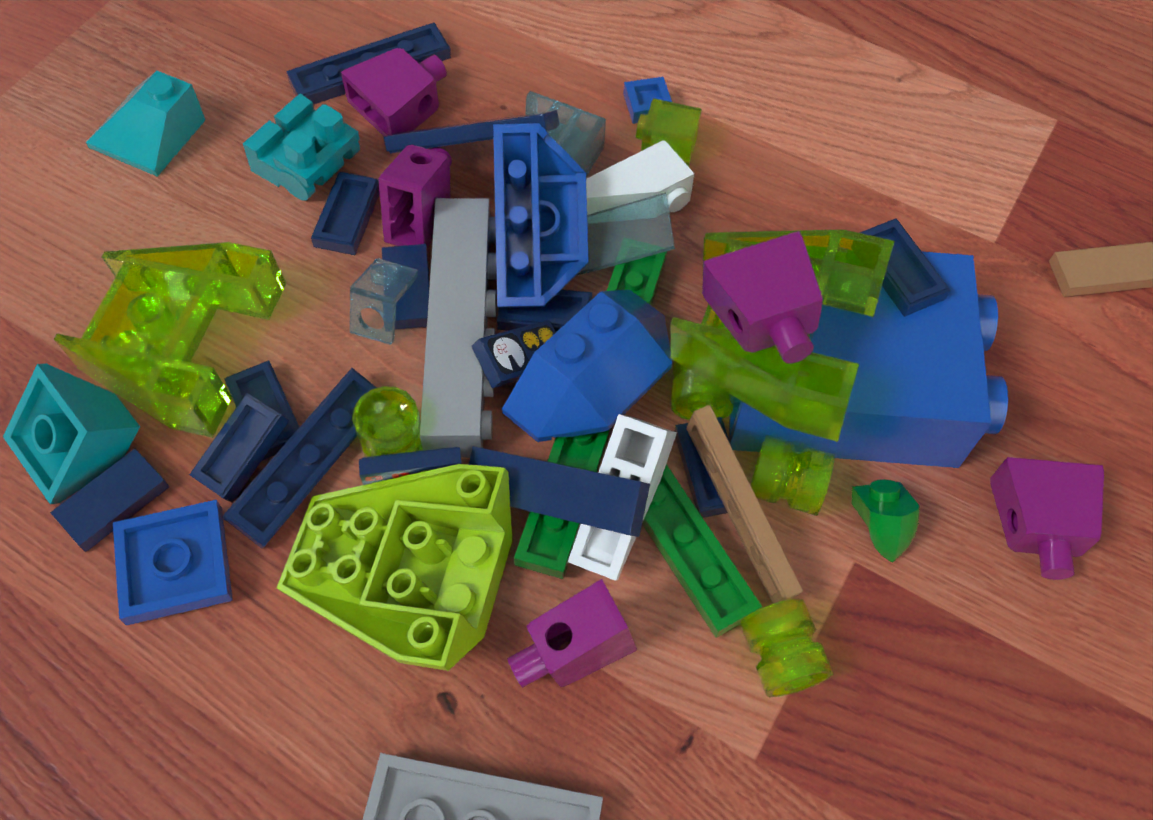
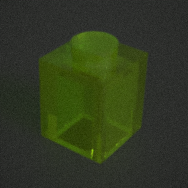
M653 98L648 115L641 114L638 120L636 139L642 140L641 151L665 140L689 167L698 136L702 108Z

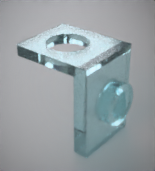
M375 259L350 286L349 332L391 345L395 339L396 303L416 281L418 270L383 259ZM371 308L376 310L382 316L384 326L380 329L368 326L362 319V309Z

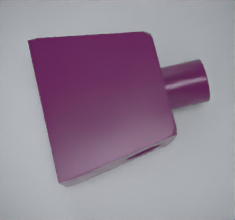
M395 48L347 68L341 72L348 103L383 136L414 131L437 111L439 101L436 82L445 78L447 71L441 59L436 55H432L418 63L404 49Z
M408 145L380 175L378 179L384 242L396 246L426 244L428 248L433 238L435 199L451 198L450 166L452 158L446 150L439 147L426 149L415 145Z
M799 231L703 261L702 294L744 351L753 353L775 345L783 361L789 364L799 362L812 353L814 345L808 334L818 329L823 301L803 237Z
M1007 457L990 477V484L1008 547L1014 552L1039 554L1041 576L1046 579L1059 580L1072 577L1075 574L1073 557L1085 554L1101 537L1104 486L1103 465Z
M601 579L532 620L526 627L534 644L508 657L507 660L522 688L549 673L560 687H564L637 651V648L625 620L604 581ZM571 641L567 648L558 651L562 644Z

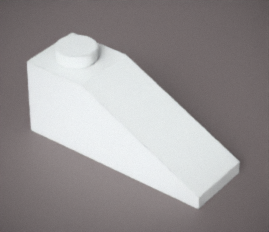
M663 140L586 179L588 225L655 220L669 212H677L690 202L695 173L670 145Z
M618 414L598 473L650 484L644 520L660 483L677 432L631 416ZM581 524L568 562L617 581L636 537Z

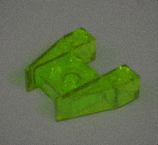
M844 229L797 230L803 237L822 294V306L826 305L874 317L894 241ZM797 231L706 233L704 237L703 261ZM709 304L701 324L675 317L671 321V359L785 428L838 442L859 364L814 352L799 362L789 364L783 361L775 345L753 353L744 351ZM814 332L811 333V334H808V336H809V338H810L811 341H812V337H813Z
M231 242L105 251L102 259L115 276V279L81 338L57 333L54 340L79 370L165 426L213 438L232 396L213 367L191 363V360L217 309L267 320L270 319L287 284L272 251Z

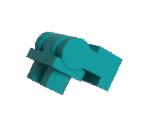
M298 94L274 115L276 124L269 120L242 143L253 173L277 187L280 185L285 187L293 196L303 201L308 200L316 192L314 183L320 186L324 185L344 166L343 158L351 159L360 151L358 142L360 140L359 131L346 124L341 113L327 104H322L315 110L313 102L302 94Z

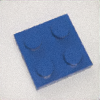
M217 500L113 522L119 619L126 626L233 601L224 521L222 518L223 513L222 507Z

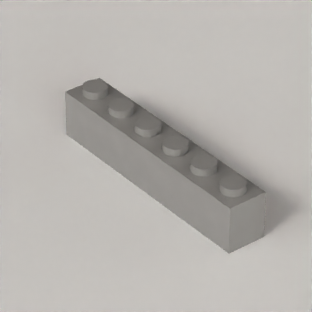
M435 199L420 439L423 451L458 447L460 448L462 458H470L473 446L483 448V440H492V410H484L485 397H493L494 388L492 389L471 347L479 338L495 334V328H487L488 317H496L497 308L496 290H489V280H497L496 253H490V243H496L495 217H490L489 199Z

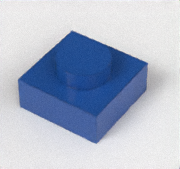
M664 76L624 82L623 95L633 124L672 118L674 106Z

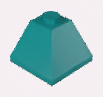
M155 71L126 97L86 141L88 148L158 177L206 119L192 84L160 71Z
M47 363L36 365L3 438L51 505L62 502L82 489L123 458L134 440L140 425L115 393Z

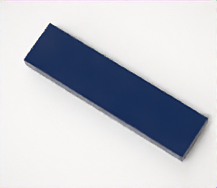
M435 22L288 70L286 73L295 95L302 94L311 100L314 105L346 94L341 75L343 70L395 48L404 49L418 63L432 55H436L441 61L451 58V52L448 43Z
M553 110L384 136L386 151L390 153L402 152L408 145L433 148L493 139V124L539 123L546 131H550L559 126L558 111Z
M351 368L231 505L222 518L263 549L389 397L354 368Z
M472 447L469 465L503 467L508 471L510 507L629 536H640L650 489L649 483Z

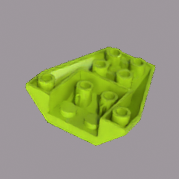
M456 464L312 496L277 589L399 663L449 671L484 638L512 544L508 471L503 467Z

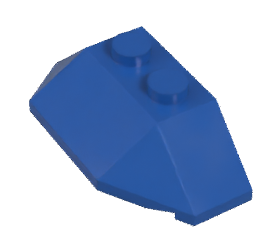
M539 123L493 124L497 307H545L589 263L586 172L549 136V133Z
M631 290L601 291L534 352L502 407V413L537 442L552 440V437H573L608 431L616 423L618 414L624 415L672 368L673 362L665 316Z

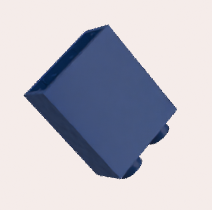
M744 238L742 249L768 240ZM805 243L823 301L818 329L808 334L814 349L805 359L789 364L783 361L775 345L751 353L744 351L730 333L729 441L732 450L959 468L984 434H998L1001 431L1008 409V389L1002 376L986 375L984 351L990 349L995 339L998 325V306L993 295L977 293L973 255L922 251L950 288V292L945 300L904 317L854 246Z

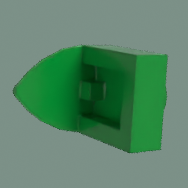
M880 479L871 482L870 485L852 486L851 504L868 526L870 539L875 549L889 562H894L906 551L916 535L919 525L920 505L901 482Z

